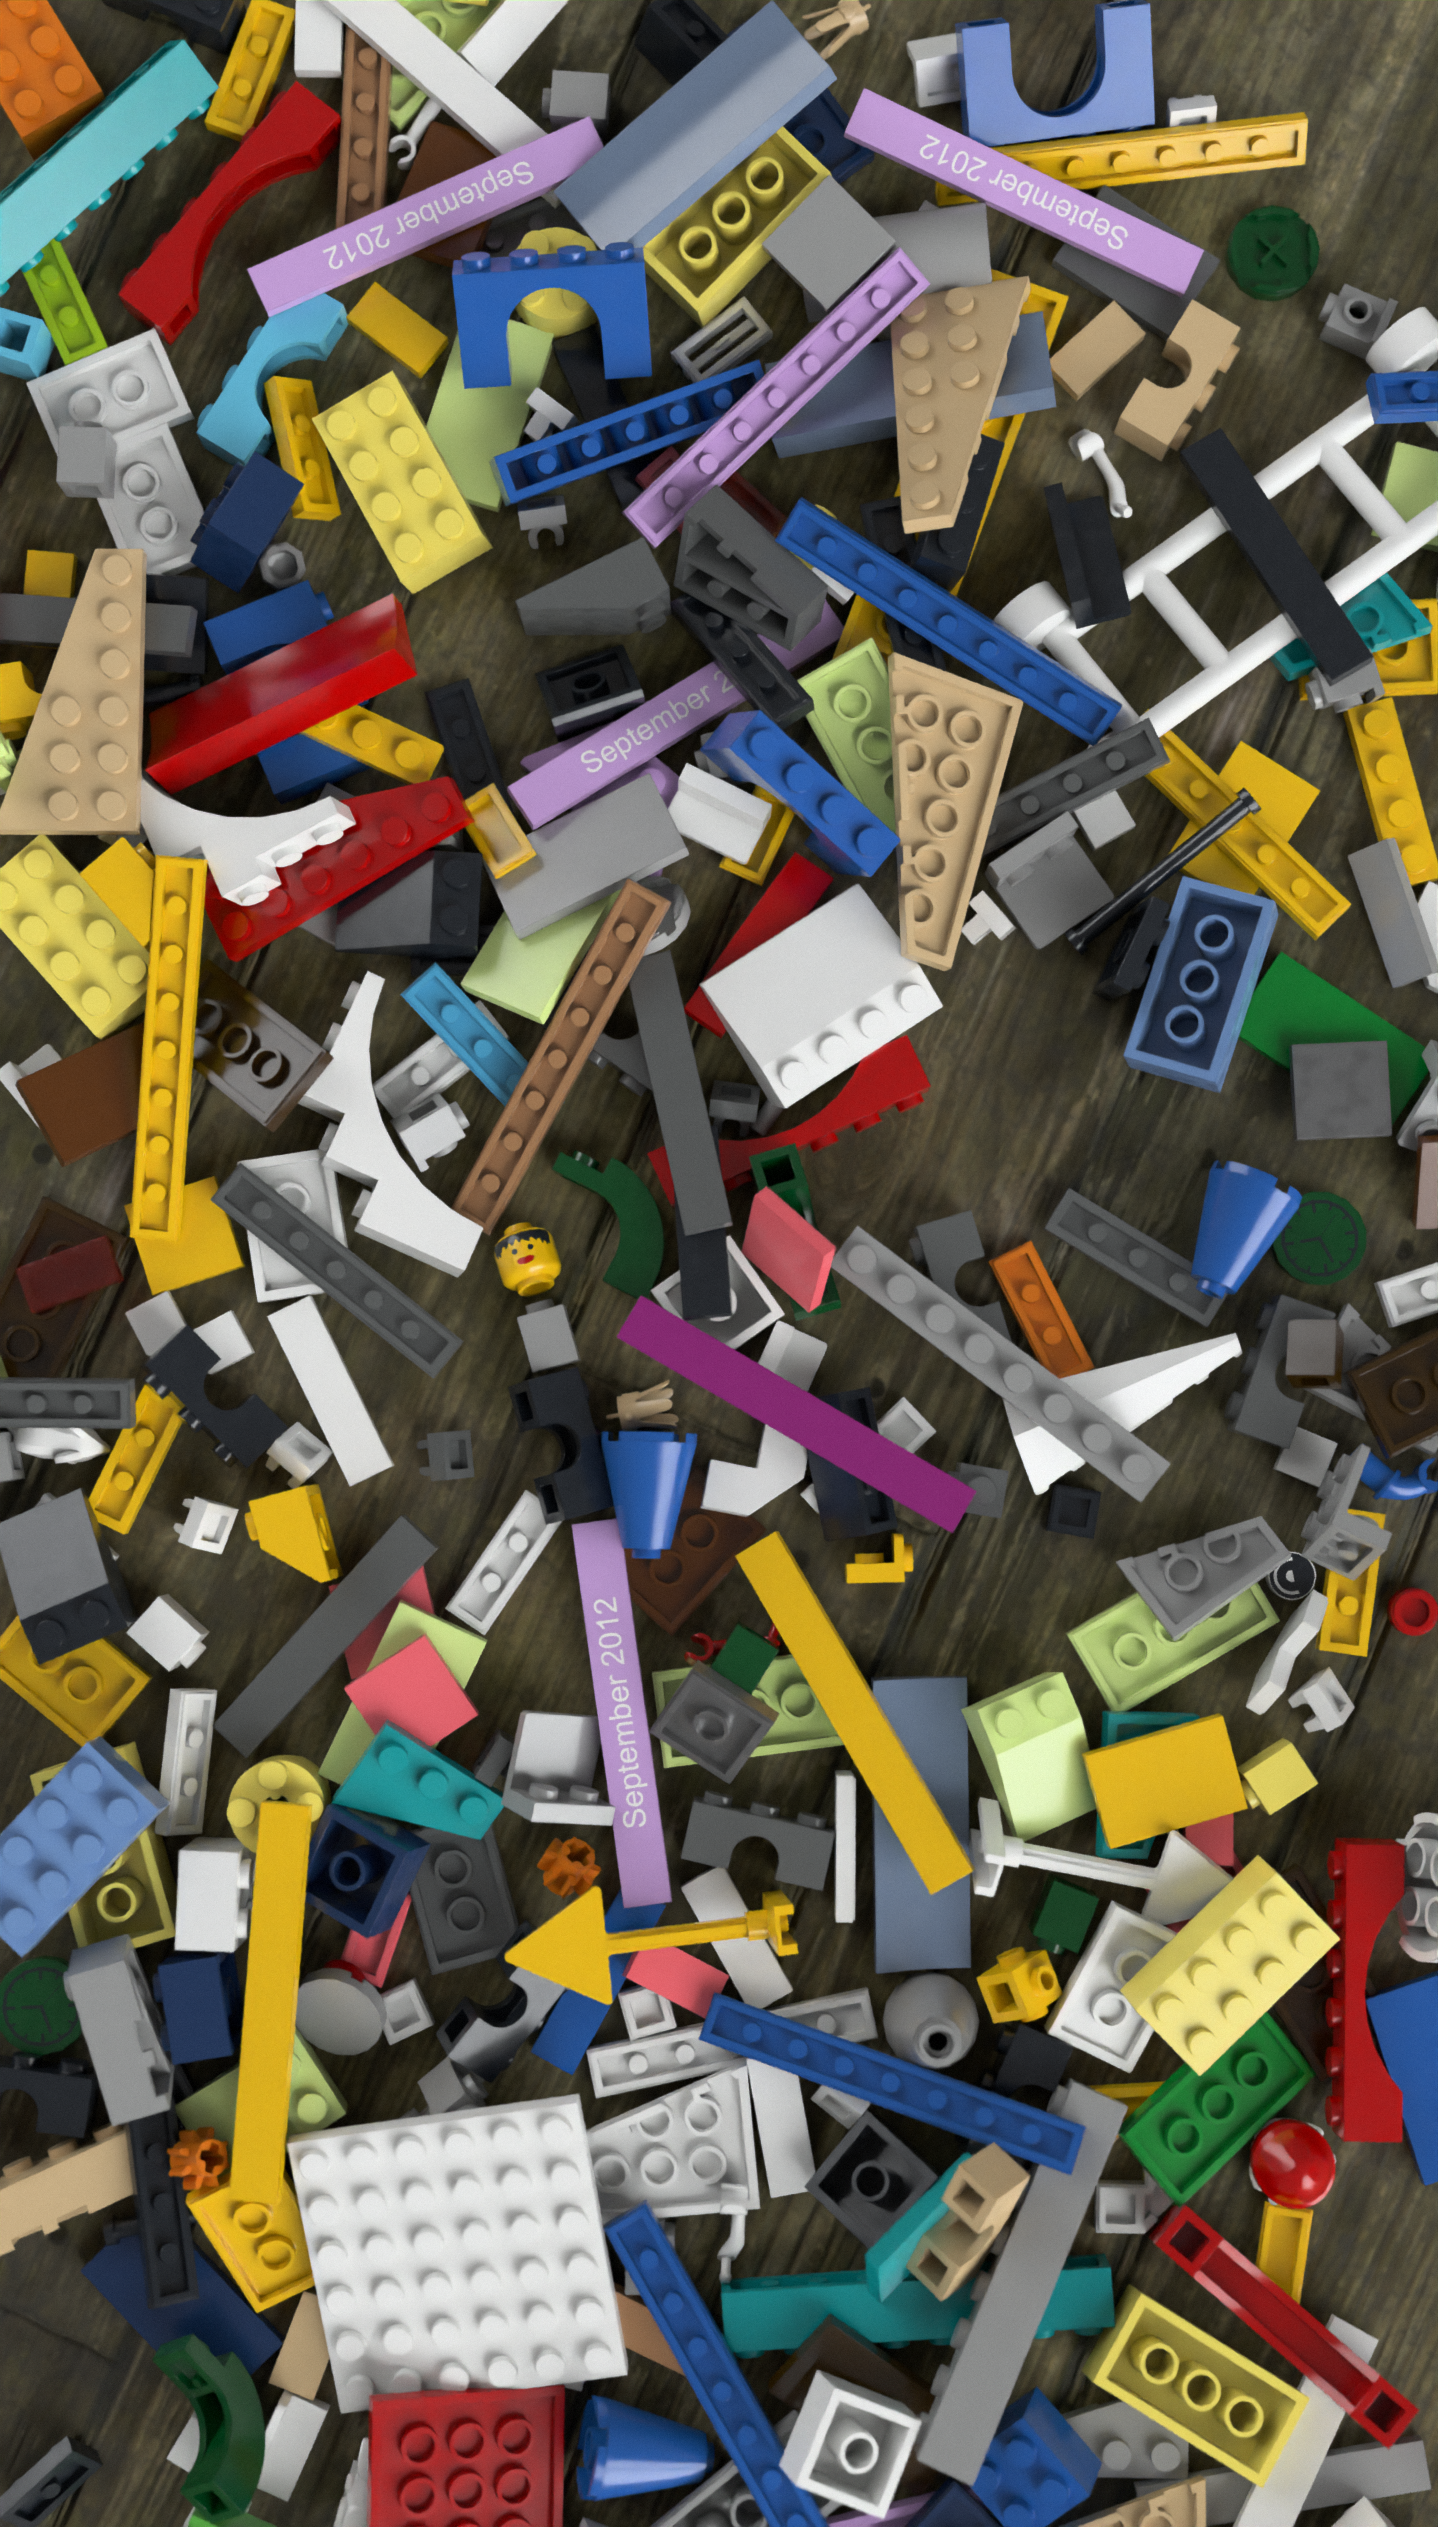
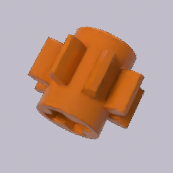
M574 1836L564 1844L557 1837L554 1838L537 1864L539 1869L544 1870L543 1885L564 1899L574 1891L579 1896L584 1894L592 1886L594 1879L601 1871V1867L594 1864L595 1850L586 1842Z
M199 2127L197 2131L181 2130L179 2132L181 2141L176 2143L173 2148L167 2150V2153L170 2155L171 2166L169 2176L184 2178L183 2189L199 2190L201 2185L203 2187L217 2186V2176L225 2168L230 2167V2164L227 2162L228 2153L226 2149L229 2143L227 2140L219 2141L213 2139V2127Z

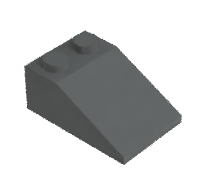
M644 537L515 600L521 626L526 635H630L638 630L642 633H648L662 626L667 621L665 617L671 614L669 586Z

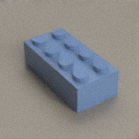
M1185 876L1182 877L1168 919L1170 920V925L1160 943L1123 1055L1130 1068L1217 1093L1221 1092L1278 918L1277 906L1274 900Z
M101 1736L88 1741L0 1834V1937L21 1957L41 1942L170 1804L157 1789Z

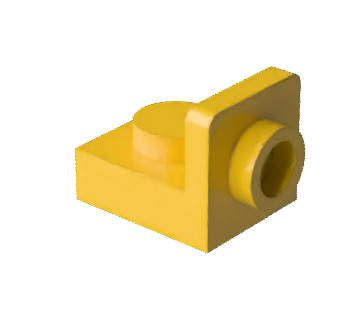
M902 1533L891 1534L892 1562H884V1553L855 1554V1563H845V1582H905V1572H913L912 1543H904Z

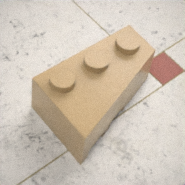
M111 2122L95 2129L92 2132L94 2138L77 2145L75 2138H71L47 2150L48 2157L32 2163L30 2156H27L2 2168L4 2174L0 2177V2256L14 2250L13 2245L20 2238L43 2230L44 2235L59 2229L58 2223L87 2211L91 2214L133 2194L125 2125L112 2126Z

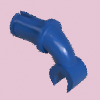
M1370 1451L1359 1480L1374 1492L1372 1497L1375 1500H1378L1380 1497L1392 1500H1408L1423 1494L1435 1493L1438 1491V1480L1437 1482L1430 1479L1426 1480V1472L1428 1466L1436 1458L1421 1462L1414 1468L1412 1474L1400 1476L1402 1472L1399 1469L1392 1471Z

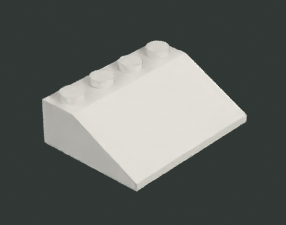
M859 884L853 885L699 984L771 1105L784 1109L943 1007L920 965L916 961L901 956L899 937Z

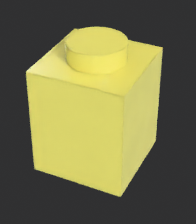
M1281 1738L1237 1767L1239 1776L1243 1780L1241 1785L1247 1804L1251 1809L1259 1805L1269 1815L1318 1784L1294 1745L1284 1738Z

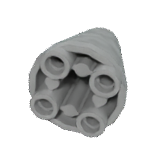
M917 1972L907 1976L893 1990L886 2001L883 2024L887 2042L897 2057L933 2071L951 2067L967 2055L976 2041L979 2018L976 2003L964 1985L949 1975L935 1972ZM934 2032L945 2034L935 2037L931 2043L928 2041L930 2035Z

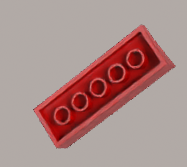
M392 593L150 713L151 751L145 770L172 795L417 676L402 604Z

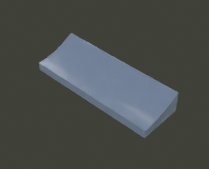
M771 0L557 187L554 193L599 250H605L606 245L616 242L632 243L634 248L644 247L836 81L837 77L829 64L814 50L776 3Z
M1043 311L1019 315L1020 324L1016 336H1012L1007 351V364L989 419L1056 407ZM891 340L868 344L772 436V441L779 458L897 437ZM779 361L765 364L766 373Z
M871 1677V1691L969 1857L968 1725L961 1709L967 1707V1677ZM872 1794L873 1933L876 1974L921 1969L971 1968L970 1873L931 1895Z

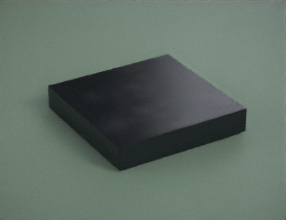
M146 573V603L192 606L198 613L191 657L145 654L144 670L192 674L208 673V633L203 622L208 621L209 578Z

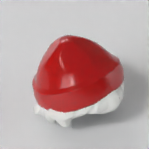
M1274 2118L1269 2120L1254 2135L1250 2152V2179L1253 2187L1258 2191H1262L1268 2197L1270 2204L1281 2205L1290 2209H1305L1317 2204L1328 2194L1335 2178L1336 2158L1329 2143L1323 2136V2130L1309 2122L1292 2118Z

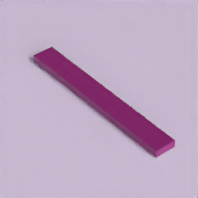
M643 1296L639 1297L617 1335V1338L951 1533L954 1532L977 1492Z

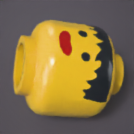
M528 1222L508 1227L504 1231L505 1236L494 1246V1258L503 1285L511 1291H518L520 1296L525 1297L537 1295L552 1288L555 1283L554 1279L561 1272V1262L551 1233L544 1228L532 1227Z

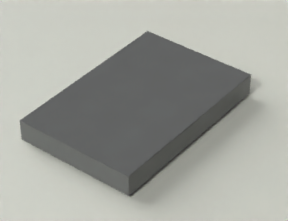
M1106 185L1102 187L1095 197L1108 205L1201 248ZM1068 243L1063 244L1053 259L1051 266L1108 304L1114 300L1134 321L1167 342L1192 299L1196 300L1217 269L1220 260L1204 250L1182 297L1170 293Z
M491 1824L481 1840L426 1826L409 1829L410 1832L431 1843L409 1891L432 1975L496 1958L520 1927L493 1824Z

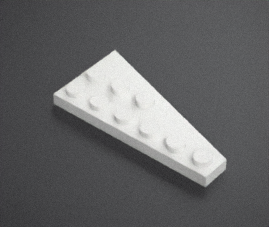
M746 2060L586 2129L603 2223H607L646 2199L657 2218L720 2213L722 2183L748 2185L747 2210L760 2209Z

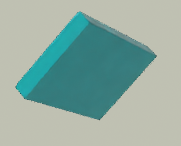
M968 2152L964 2153L865 2254L868 2292L880 2304L911 2273L906 2268V2265L923 2233L936 2225L950 2210V2207L941 2199L959 2165L972 2157Z

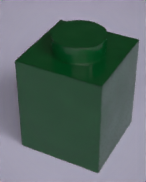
M738 1621L710 1665V1668L752 1695L778 1653L779 1646Z
M1049 1873L1028 1925L1032 1934L1038 1937L1036 1944L1060 1955H1063L1065 1948L1078 1953L1099 1901L1094 1891Z

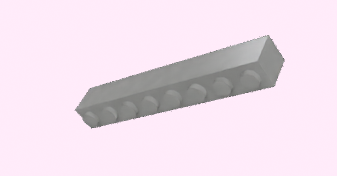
M859 1226L856 1227L833 1257L832 1269L1137 1501H1143L1171 1464Z
M1069 2077L1065 2087L1057 2085L1055 2092H1053L1047 2112L1086 2126L1072 2175L1033 2162L1029 2171L1031 2177L1014 2206L1007 2226H1003L989 2251L995 2254L988 2273L980 2270L975 2279L970 2299L976 2302L969 2319L961 2317L955 2327L950 2346L956 2348L949 2367L941 2364L936 2373L930 2391L931 2394L936 2395L930 2413L928 2415L921 2412L918 2417L922 2421L914 2441L916 2443L915 2453L918 2461L973 2486L1128 2109V2106L1123 2102Z

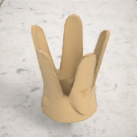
M840 0L836 7L803 15V19H810L832 13L808 28L804 33V37L807 40H813L836 29H842L820 53V56L826 60L852 36L860 35L863 31L868 30L869 23L865 11L870 9L871 5L867 4L862 7L858 0Z
M670 1381L662 1382L641 1393L636 1391L617 1396L618 1413L607 1415L606 1419L620 1418L623 1431H637L638 1428L642 1427L678 1429V1425L675 1424L679 1421L677 1415L656 1414L667 1411L672 1407V1402L669 1398L673 1395V1389H662Z

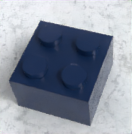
M256 451L246 466L237 461L226 478L223 489L217 499L215 497L212 499L199 521L200 524L190 542L197 545L190 562L236 593H239L284 523L304 483Z
M334 1803L328 1804L309 1844L305 1901L367 1939L392 1928L431 1843L385 1816Z
M175 1950L158 1966V1973L153 1975L155 1999L158 2003L163 2002L166 2021L161 2022L160 2026L161 2042L164 2051H171L173 2065L232 2055L242 2042L244 2017L235 1951Z

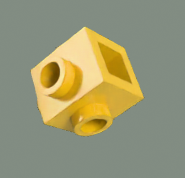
M1024 1947L1007 1950L997 1956V1965L976 1978L994 2024L1020 2019L1021 2022H1030L1041 2018L1049 2012L1047 2005L1063 1995L1045 1949L1027 1953Z

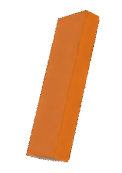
M1032 1241L987 1262L1036 1361L1059 1379L1095 1368Z

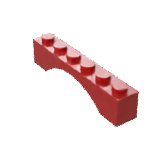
M295 81L287 92H280L272 101L269 114L259 126L251 127L244 134L239 150L229 162L225 161L217 166L210 178V184L199 197H193L187 202L181 212L180 220L169 233L161 234L156 239L151 248V255L140 268L132 269L126 275L118 295L127 312L148 329L155 328L159 337L171 346L200 311V285L205 262L216 237L229 218L247 200L268 186L294 175L316 171L340 143V115L298 81Z
M905 1035L889 1042L861 1059L854 1075L839 1095L817 1115L795 1128L766 1138L744 1141L720 1140L722 1180L726 1191H733L753 1181L750 1175L752 1169L749 1156L795 1143L797 1151L810 1146L813 1153L837 1143L839 1140L836 1134L853 1126L855 1132L859 1133L880 1123L882 1120L879 1114L896 1106L898 1112L902 1113L925 1102L922 1094L928 1092L931 1085L908 1036ZM662 1146L647 1154L673 1209L675 1208L674 1184L666 1147Z
M1335 1838V1851H1329L1327 1859L1328 1875L1330 1880H1334V1899H1330L1327 1904V1921L1329 1928L1334 1929V1933L1340 1940L1334 1944V1948H1330L1327 1951L1326 1957L1327 1973L1329 1978H1333V1997H1329L1326 2002L1327 2024L1329 2027H1333V2047H1327L1325 2056L1326 2071L1328 2076L1332 2077V2096H1327L1325 2101L1326 2122L1328 2126H1332V2131L1344 2142L1402 2143L1403 2093L1387 2073L1374 2047L1367 2022L1365 1986L1368 1962L1376 1937L1389 1913L1404 1896L1405 1845L1393 1839Z
M1185 2204L1180 2208L1173 2205L1149 2235L1154 2244L1258 2333L1388 2450L1419 2412L1415 2405Z

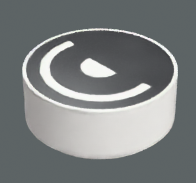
M1289 1551L1291 1558L1265 1576L1268 1587L1275 1595L1288 1600H1296L1305 1597L1313 1589L1316 1581V1572L1310 1560L1302 1557L1300 1553Z

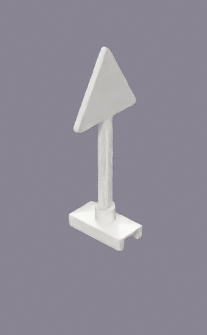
M980 1797L978 1802L981 1830L970 1828L969 1831L970 1859L975 1868L972 1872L974 1894L994 1897L1003 1866L1018 1868L1021 1864L1149 1889L1141 1915L1161 1925H1167L1194 1918L1233 1879L1230 1874L1175 1830L1169 1833L1156 1868L1023 1843L1022 1838L1003 1835L999 1801Z

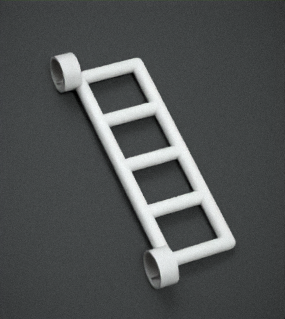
M1425 307L1409 312L1379 337L1369 350L1366 362L1375 373L1426 371L1438 359V321ZM1368 394L1253 476L1270 500L1319 464L1381 538V542L1324 582L1339 606L1438 535V500L1406 523L1343 448L1344 445L1374 424ZM1438 421L1425 422L1438 437ZM1209 508L1122 571L1129 601L1142 592L1205 669L1140 717L1077 640L1097 624L1076 629L1072 609L1069 608L1049 582H1040L1024 590L1011 600L993 620L1039 651L1047 647L1059 664L1120 702L1122 708L1110 724L1115 734L1149 717L1158 737H1161L1297 638L1284 616L1280 614L1228 652L1166 576L1170 571L1227 531L1212 508Z

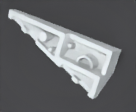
M1233 1333L1060 1378V1380L1127 1431L1131 1432L1173 1403L1174 1397L1194 1383L1200 1384L1209 1377V1373L1233 1356L1235 1358L1239 1357L1243 1352L1237 1334ZM1003 1399L1014 1440L1036 1495L1047 1491L1051 1483L1068 1471H1075L1085 1464L1081 1457Z

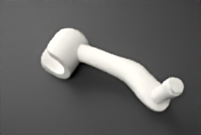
M431 98L426 102L407 134L397 135L390 141L389 152H395L400 148H406L411 152L407 157L401 158L398 161L397 165L401 170L406 171L412 168L417 156L416 146L430 126L431 121L434 120L441 110V107Z
M1083 429L1071 436L1068 443L1077 460L1082 462L1092 456L1105 478L1109 490L1111 514L1116 518L1122 516L1129 518L1133 511L1131 507L1127 506L1124 483L1103 450L1104 443L1102 438L1087 429Z
M722 2183L720 2214H732L730 2237L717 2255V2259L721 2260L719 2280L724 2284L730 2283L732 2279L730 2274L731 2261L736 2259L744 2246L745 2215H747L748 2185Z

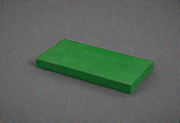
M1283 952L1277 954L1255 987L1238 1037L1240 1041L1288 1073H1290L1289 1046L1387 1041L1392 1125L1429 1071L1422 1057L1425 1046Z
M1266 2011L1201 2076L1185 2062L1121 2123L1117 2135L1172 2204L1180 2208L1315 2077L1316 2073Z

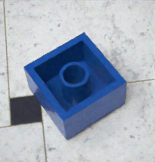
M1036 2386L1004 2409L974 2484L969 2486L1004 2527H1045L1090 2496L1102 2462Z

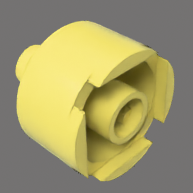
M561 227L531 231L522 238L521 244L516 249H535L539 255L557 253V250L561 247L578 245L585 247L586 251H597L593 240L574 230ZM561 288L537 290L523 298L515 307L519 316L527 325L547 333H553L555 340L587 328L592 323L594 325L598 320L594 309L585 299L574 292Z
M276 1755L263 1759L248 1769L235 1783L227 1807L228 1821L239 1841L246 1848L257 1853L260 1803L265 1800L274 1801L281 1796L287 1798L290 1803L313 1804L310 1831L311 1841L327 1805L332 1803L328 1779L318 1774L320 1768L302 1756Z

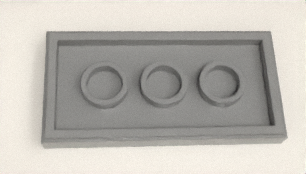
M648 773L525 835L537 855L503 877L496 879L483 857L482 862L514 932L519 940L622 889L627 879H632L636 882L690 855L651 774Z

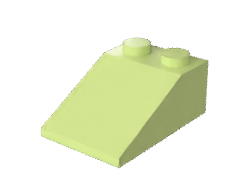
M1044 1672L961 1709L1014 1837L1022 1838L1023 1842L1096 1809L1082 1753L1090 1750L1081 1715L1063 1672Z
M296 2026L285 2153L289 2152L287 2142L290 2134L323 2130L345 2115L348 2103L313 2048ZM240 2061L175 2104L176 2114L186 2130L197 2131L199 2127H213V2139L228 2141L229 2144L226 2149L228 2153L227 2162L230 2164V2167L225 2168L217 2178L230 2173L232 2168Z

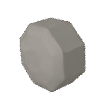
M287 542L269 545L258 562L262 581L276 591H281L298 584L306 571L302 552Z

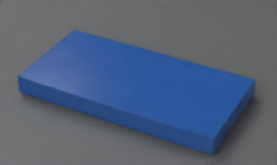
M1438 1971L1384 1988L1379 1990L1377 1994L1365 1995L1367 2018L1372 2034L1377 2040L1380 2059L1389 2076L1403 2093L1402 2127L1419 2180L1425 2186L1438 2182Z

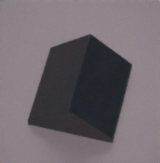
M623 644L535 673L558 743L616 721L645 703L643 690Z

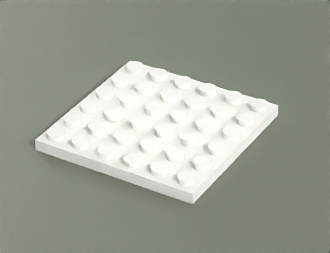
M579 2094L290 2134L287 2146L341 2414L369 2410V2395L438 2389L465 2391L466 2388L528 2389L627 2375L628 2359Z

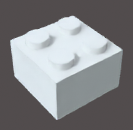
M729 1235L727 1237L733 1316L684 1320L680 1270L651 1291L665 1310L736 1350L782 1318L785 1313Z
M196 1837L179 1850L175 1950L234 1952L249 1938L253 1904L252 1882L255 1878L256 1853L246 1848L238 1838Z
M817 2370L779 2466L796 2486L884 2519L922 2421L906 2405L899 2401Z

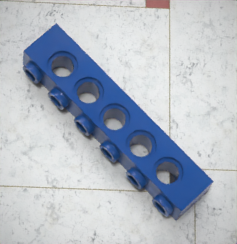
M759 359L493 457L489 463L505 507L704 434L764 376Z

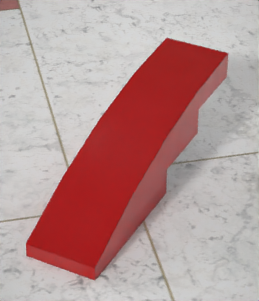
M795 852L736 932L703 981L810 914L829 889L834 878ZM699 986L684 1007V1012L722 1038L727 1030Z

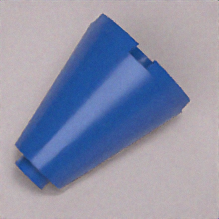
M1219 1160L1214 1161L1209 1171L1191 1270V1277L1198 1281L1196 1289L1217 1299H1223L1225 1293L1236 1294L1299 1209L1302 1195L1291 1186L1287 1194L1275 1187L1278 1178L1253 1167L1227 1161L1223 1169Z
M603 1431L601 1432V1444L622 1548H631L632 1558L660 1559L661 1549L671 1548L697 1445V1434L686 1433V1443H680L679 1434H674L673 1432L619 1431V1441H613V1433Z
M592 2396V2400H588L585 2404L577 2448L578 2450H583L584 2467L577 2466V2484L581 2499L597 2501L697 2484L702 2482L705 2473H711L714 2463L713 2442H707V2437L703 2430L604 2396Z

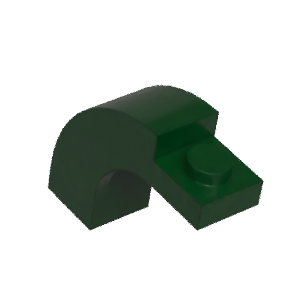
M795 1143L749 1156L757 1193L765 1187L771 1189L819 1232L807 1179ZM831 1269L828 1274L821 1304L808 1313L788 1295L796 1321L842 1308Z
M574 1150L571 1157L560 1152L552 1168L554 1173L602 1197L614 1209L619 1220L620 1241L618 1249L602 1281L637 1300L640 1296L649 1299L652 1293L651 1290L656 1285L663 1265L665 1238L660 1213L648 1188L631 1169L611 1157L604 1173L597 1171L600 1163L577 1150Z
M194 2334L161 2344L152 2361L188 2398L195 2411L199 2426L198 2454L180 2492L210 2524L244 2515L258 2487L265 2456L264 2418L254 2383L248 2371L233 2351L215 2357L210 2352L209 2347Z

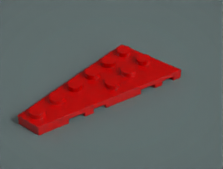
M446 776L339 800L350 808L356 824L344 830L343 836L337 841L327 845H316L302 853V858L296 863L285 867H275L282 884L268 891V897L257 904L241 906L222 897L208 865L204 908L228 959L234 962L242 960L475 822L455 780Z

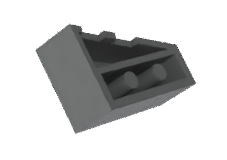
M716 484L685 512L674 586L785 649L792 651L821 622L828 585L793 553L775 542L776 538Z

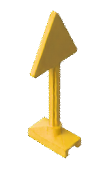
M595 1885L505 1952L504 1959L508 1963L609 2005L613 2001L608 1960L612 1954L746 1937L748 1941L767 1939L778 1956L798 1954V1947L795 1940L788 1933L787 1915L794 1914L793 1904L782 1890L762 1892L763 1910L744 1912L742 1917L607 1933L605 1931L602 1893L600 1887Z

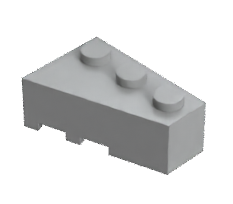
M129 1933L72 1950L69 1969L63 1974L64 1987L68 1998L71 2001H75L82 2032L88 2044L112 2126L169 2110L175 2065L172 2064L171 2051L165 2052L163 2049L160 2026L164 2020Z

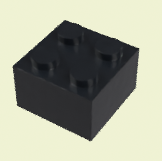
M866 2110L804 2187L870 2250L943 2173L884 2118Z

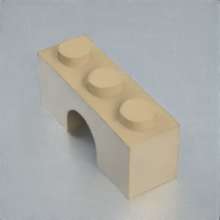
M1192 299L1169 336L1161 355L1180 368L1184 376V383L1174 388H1163L1143 378L1121 414L1114 434L1159 461H1162L1169 448L1178 451L1192 428L1191 425L1186 423V420L1193 409L1199 412L1204 410L1216 389L1215 386L1210 384V381L1217 370L1226 373L1237 356L1240 348L1234 345V341L1240 331V327Z
M994 2142L960 2164L941 2199L950 2207V2210L936 2225L923 2233L906 2268L940 2301H943L971 2281L979 2272L994 2241L1002 2230L1031 2176Z

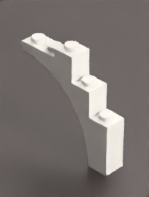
M142 768L140 835H98L100 840L113 845L123 836L133 847L140 842L143 843L148 838L155 857L156 855L205 859L221 896L241 906H249L263 901L268 897V891L282 884L275 867H285L294 864L302 858V853L316 845H327L337 841L343 836V831L355 825L356 822L350 808L331 796L299 810L266 817H225L194 810L181 804L160 788Z
M367 971L362 984L352 981L341 1007L349 1010L342 1026L333 1022L322 1046L323 1049L330 1051V1055L334 1059L298 1104L340 1123L337 1126L330 1122L318 1148L326 1152L321 1165L373 1188L372 1192L363 1189L351 1215L358 1217L359 1221L354 1231L458 1278L467 1267L483 1227L450 1209L419 1181L399 1155L382 1122L372 1088L369 1046L373 1013L385 979Z

